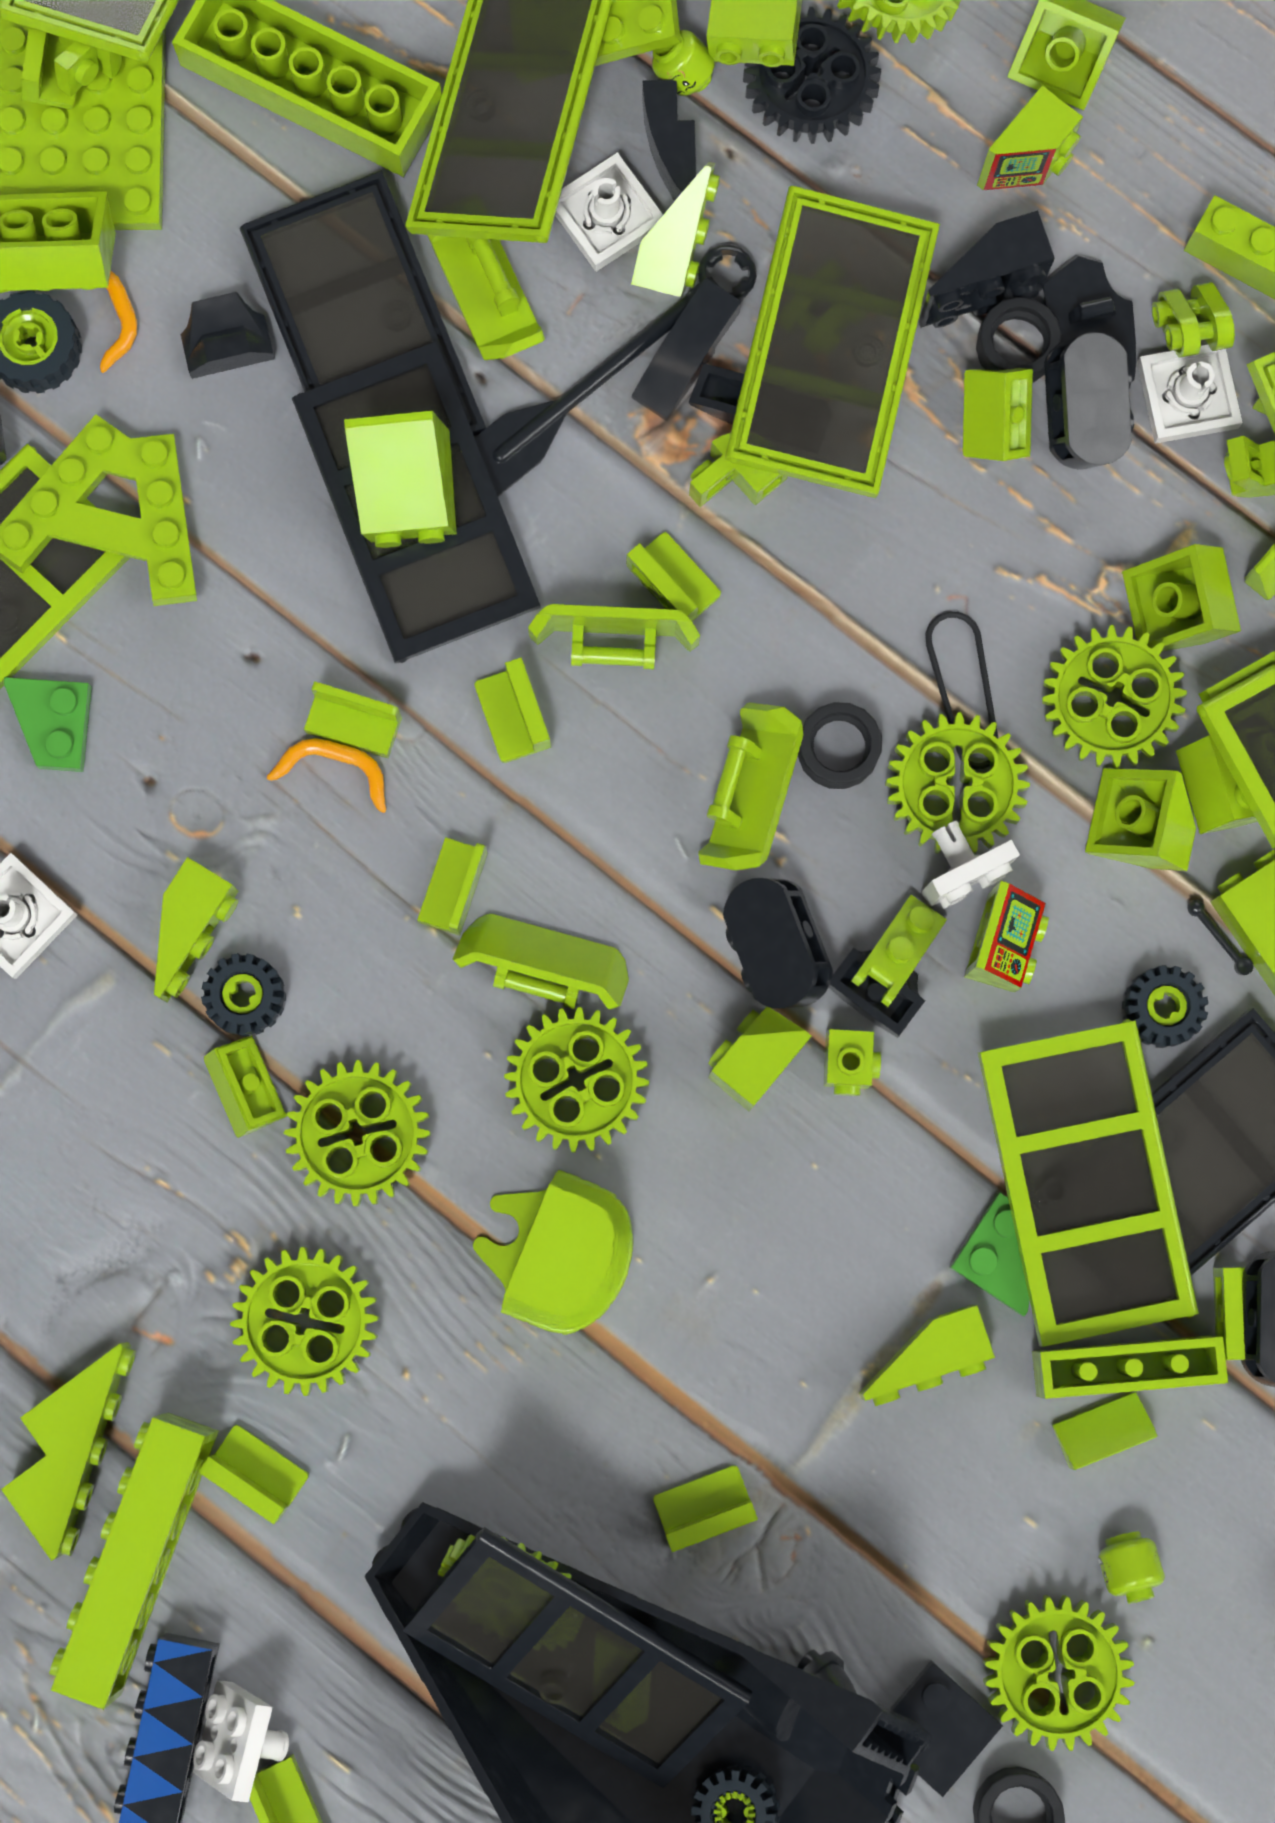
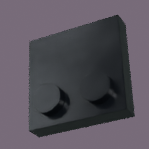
M932 1660L890 1708L891 1711L917 1722L933 1735L929 1748L924 1752L920 1751L913 1762L920 1767L918 1775L942 1797H944L1003 1727L996 1718Z

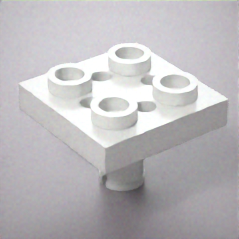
M617 152L562 188L555 216L597 272L638 245L663 214ZM591 222L595 224V227L591 230H587L583 226L585 223L588 227H591ZM616 227V231L621 232L622 228H624L625 232L617 235L613 232V229Z
M1202 345L1197 355L1179 358L1175 351L1140 356L1137 366L1155 444L1239 429L1242 425L1226 349L1212 351L1209 345ZM1183 369V370H1182V373H1183V374H1182L1181 376H1179V375H1180V374H1179V370ZM1215 390V394L1208 395L1209 391L1213 392ZM1166 393L1165 398L1169 401V403L1163 400V394ZM1198 414V418H1197V419H1191V418L1188 416V415L1196 416V415Z
M957 820L949 823L947 827L943 826L933 832L932 835L937 840L951 868L947 873L933 879L921 892L928 907L941 903L943 909H946L967 898V895L973 892L971 886L980 883L982 889H985L1004 879L1007 874L1013 871L1010 864L1020 856L1012 839L982 855H974L958 826Z
M10 853L0 863V929L4 931L3 937L0 938V967L12 978L17 979L78 914L15 855ZM28 895H34L35 903L32 902V898ZM35 927V935L30 938L26 937L25 933L31 934L33 932L32 929Z
M217 1680L214 1693L209 1697L206 1704L205 1715L207 1720L202 1739L198 1742L194 1751L193 1773L230 1800L249 1802L259 1759L282 1761L288 1751L289 1738L287 1732L283 1730H267L273 1707L234 1682Z

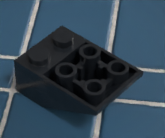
M1038 210L996 223L928 290L918 322L920 328L932 324L935 328L944 327L955 322L958 316L974 312V315L986 314L1003 300L1016 297L1029 299L1036 297L1039 291L1042 290L1055 259Z

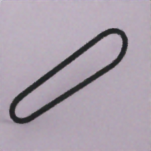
M945 612L936 616L929 623L925 639L949 725L953 724L954 717L932 645V633L935 626L947 618L961 619L973 630L989 723H996L982 638L976 622L968 615L960 612ZM996 726V730L993 736H995L998 739L999 737ZM956 746L958 756L962 760V749ZM968 759L969 766L973 769H984L991 766L989 759L982 763H975Z

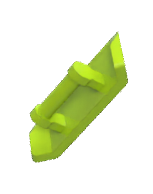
M473 196L436 212L489 216L485 203L480 196ZM427 235L475 344L484 360L503 359L545 340L542 328L534 317L500 240Z
M550 604L544 607L528 626L529 638L537 645L542 643L554 631L573 632L571 666H582V664L643 666V669L654 670L656 636L675 637L689 652L699 646L700 634L689 617L682 611L673 609ZM584 633L645 635L644 649L583 646Z
M748 702L740 709L743 728L740 736L730 735L727 748L729 750L713 804L709 805L706 815L714 820L715 824L709 843L698 851L699 863L701 865L738 871L760 867L767 860L803 739L802 721L783 706Z
M486 914L479 917L462 934L452 958L459 968H463L476 961L496 966L497 970L493 987L503 990L506 987L564 1003V1007L575 1009L580 990L597 994L608 1009L619 1007L622 1004L629 981L625 958L616 948L495 914Z

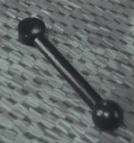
M1197 899L1190 901L1187 906L1189 914L1200 919L1235 962V972L1239 975L1250 974L1254 968L1253 962L1249 958H1242L1204 912L1205 906L1203 902Z

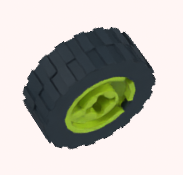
M26 291V293L22 294L16 292L10 294L11 297L5 300L2 298L0 300V380L3 379L7 386L12 389L14 387L18 388L24 393H29V391L36 392L37 394L45 393V390L51 388L54 390L60 387L59 384L64 380L68 381L72 376L73 370L78 367L80 363L79 355L82 353V344L79 340L81 335L71 315L66 311L62 303L58 300L54 301L50 295L45 293L41 295L36 294L35 291ZM30 337H36L37 345L33 348L30 344H25V341Z

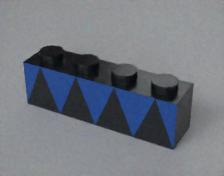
M165 1633L158 1639L157 1644H150L144 1667L145 1672L151 1673L147 1691H140L134 1713V1718L141 1719L137 1738H130L124 1759V1765L131 1767L127 1785H120L114 1805V1813L121 1814L119 1823H182L194 1769V1751L200 1740L220 1643Z

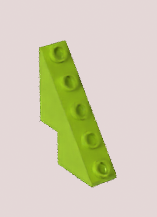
M129 1342L118 1344L20 1417L46 1456L1 1490L51 1561L64 1554L71 1556L77 1545L80 1529L74 1526L79 1510L85 1511L90 1503L94 1484L89 1483V1478L93 1466H100L106 1453L108 1439L102 1437L107 1421H114L120 1408L122 1395L116 1392L121 1376L127 1377L135 1360L136 1350L130 1349L131 1345Z

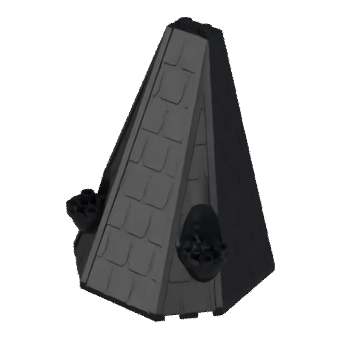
M422 1502L418 1508L413 1509L406 1515L402 1521L401 1530L389 1545L378 1551L372 1561V1567L364 1576L502 1823H694L695 1815H691V1810L695 1804L696 1799L694 1796L697 1790L714 1772L719 1769H726L731 1765H737V1768H743L744 1766L752 1767V1772L757 1775L761 1772L766 1776L765 1781L769 1786L773 1784L776 1790L774 1794L775 1799L780 1802V1809L778 1810L779 1823H900L904 1811L897 1806L898 1801L896 1800L899 1792L901 1791L905 1796L912 1792L920 1771V1767L913 1761L920 1751L924 1752L929 1748L933 1737L917 1722L858 1695L851 1680L844 1671V1661L833 1651L820 1655L814 1649L810 1650L801 1659L798 1666L795 1667L542 1554L541 1560L545 1563L554 1561L558 1563L556 1571L559 1573L571 1574L572 1581L753 1691L750 1702L664 1788H661L403 1632L407 1619L441 1580L442 1576L438 1574V1571L451 1545L454 1546L459 1538L466 1541L469 1535L476 1537L477 1533L483 1529L482 1527L438 1507L436 1508ZM507 1539V1541L512 1543L513 1545H518V1543ZM525 1547L526 1552L530 1554L536 1552L528 1547ZM452 1600L436 1619V1622L496 1658L515 1639V1637L509 1635L507 1639H501L500 1633L496 1629L488 1632L485 1631V1623L480 1620L469 1621L468 1618L471 1613L469 1611L457 1610L455 1606L458 1600ZM585 1616L575 1639L570 1638L567 1645L558 1642L555 1648H551L544 1642L540 1648L534 1646L515 1669L586 1712L593 1704L597 1628L602 1625ZM660 1661L652 1669L648 1717L627 1730L608 1719H605L603 1723L661 1757L719 1697ZM732 1798L727 1800L725 1804L728 1806L729 1812L726 1818L732 1823H745L747 1818L743 1812L747 1805L739 1799Z

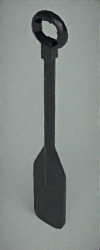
M730 244L718 245L709 250L700 261L698 270L699 283L687 292L683 299L560 398L506 413L478 434L475 440L497 496L499 497L541 463L569 411L672 329L705 278L718 285L712 277H706L707 266L713 268L718 262L723 260L722 255L735 256L734 262L739 265L742 271L748 270L749 279L748 282L740 280L737 285L732 287L730 294L739 300L746 297L754 288L757 278L756 266L751 256L742 248ZM458 450L451 456L456 528L466 524L483 510L461 450Z

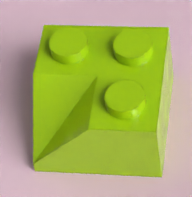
M767 1006L760 1014L753 1009L736 1029L742 1036L734 1044L726 1039L708 1062L713 1068L708 1078L748 1112H750L812 1037L807 1031Z

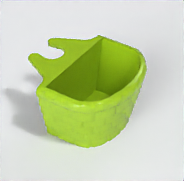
M558 1170L549 1183L548 1188L543 1191L503 1194L492 1197L490 1201L491 1209L496 1213L512 1216L519 1226L516 1240L507 1246L496 1245L486 1237H478L473 1242L474 1251L504 1285L505 1294L501 1313L510 1315L515 1319L527 1322L545 1331L561 1333L563 1335L576 1333L580 1329H585L593 1324L596 1319H600L609 1309L610 1305L613 1304L625 1283L633 1252L634 1239L631 1219L628 1210L617 1199L616 1194L605 1188H600L595 1183Z

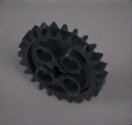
M809 7L807 17L801 18L800 16L794 66L780 65L778 67H767L762 64L745 63V66L748 67L744 69L743 82L748 84L746 85L745 97L747 99H754L752 105L753 114L765 111L763 117L764 126H768L774 121L778 123V136H781L787 129L793 130V142H797L802 133H808L811 144H815L817 133H823L826 140L832 142L834 129L837 128L840 133L846 136L849 132V121L860 126L863 120V112L871 113L874 103L872 98H877L880 87L877 82L880 81L881 68L875 67L878 63L879 53L869 52L872 43L871 37L858 39L861 25H855L849 30L845 27L847 15L844 14L837 22L831 20V9L827 8L822 18H818L814 8ZM807 44H813L819 47L820 49L816 51H809L805 49L803 46ZM837 51V53L826 59L831 52ZM841 71L849 74L850 77L841 79L834 76L833 73ZM776 72H786L791 77L779 79L773 74ZM795 92L797 93L791 100L786 99ZM812 99L820 102L821 105L810 107L804 101Z

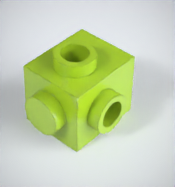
M829 1029L826 1032L823 1086L834 1087V1095L860 1096L861 1088L868 1089L872 1086V1078H880L881 1052H873L874 1032Z

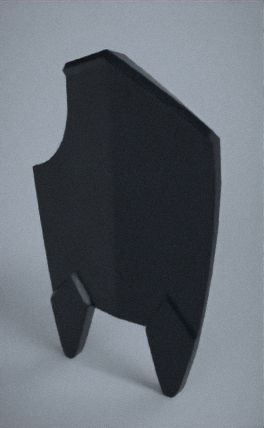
M1075 255L1046 278L1042 287L1045 305L1058 320L1062 334L1061 342L1094 332L1111 336L1122 345L1127 353V365L1131 370L1133 382L1136 372L1133 303L1122 298L1112 289L1106 278L1101 260Z

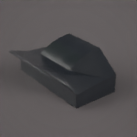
M237 292L192 302L187 327L180 334L188 371L192 379L275 359L265 316L253 311Z
M853 947L833 974L829 988L844 1002L875 1025L898 1038L926 1001L918 993L917 983L919 974L915 971L911 973L895 999L887 1007L881 1003V1000L888 989L875 979L867 975L865 981L859 986L851 982L872 951L861 952Z

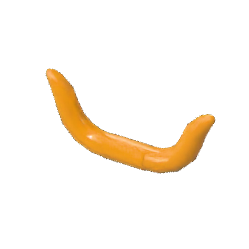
M110 271L109 284L106 289L120 319L121 332L119 338L103 355L100 362L102 373L106 372L131 349L137 337L135 311L124 285L113 271Z
M318 738L301 740L287 749L277 765L267 775L268 780H277L288 774L301 758L308 755H319L359 767L367 776L370 798L375 807L382 813L386 812L384 775L377 761L366 752L351 746Z

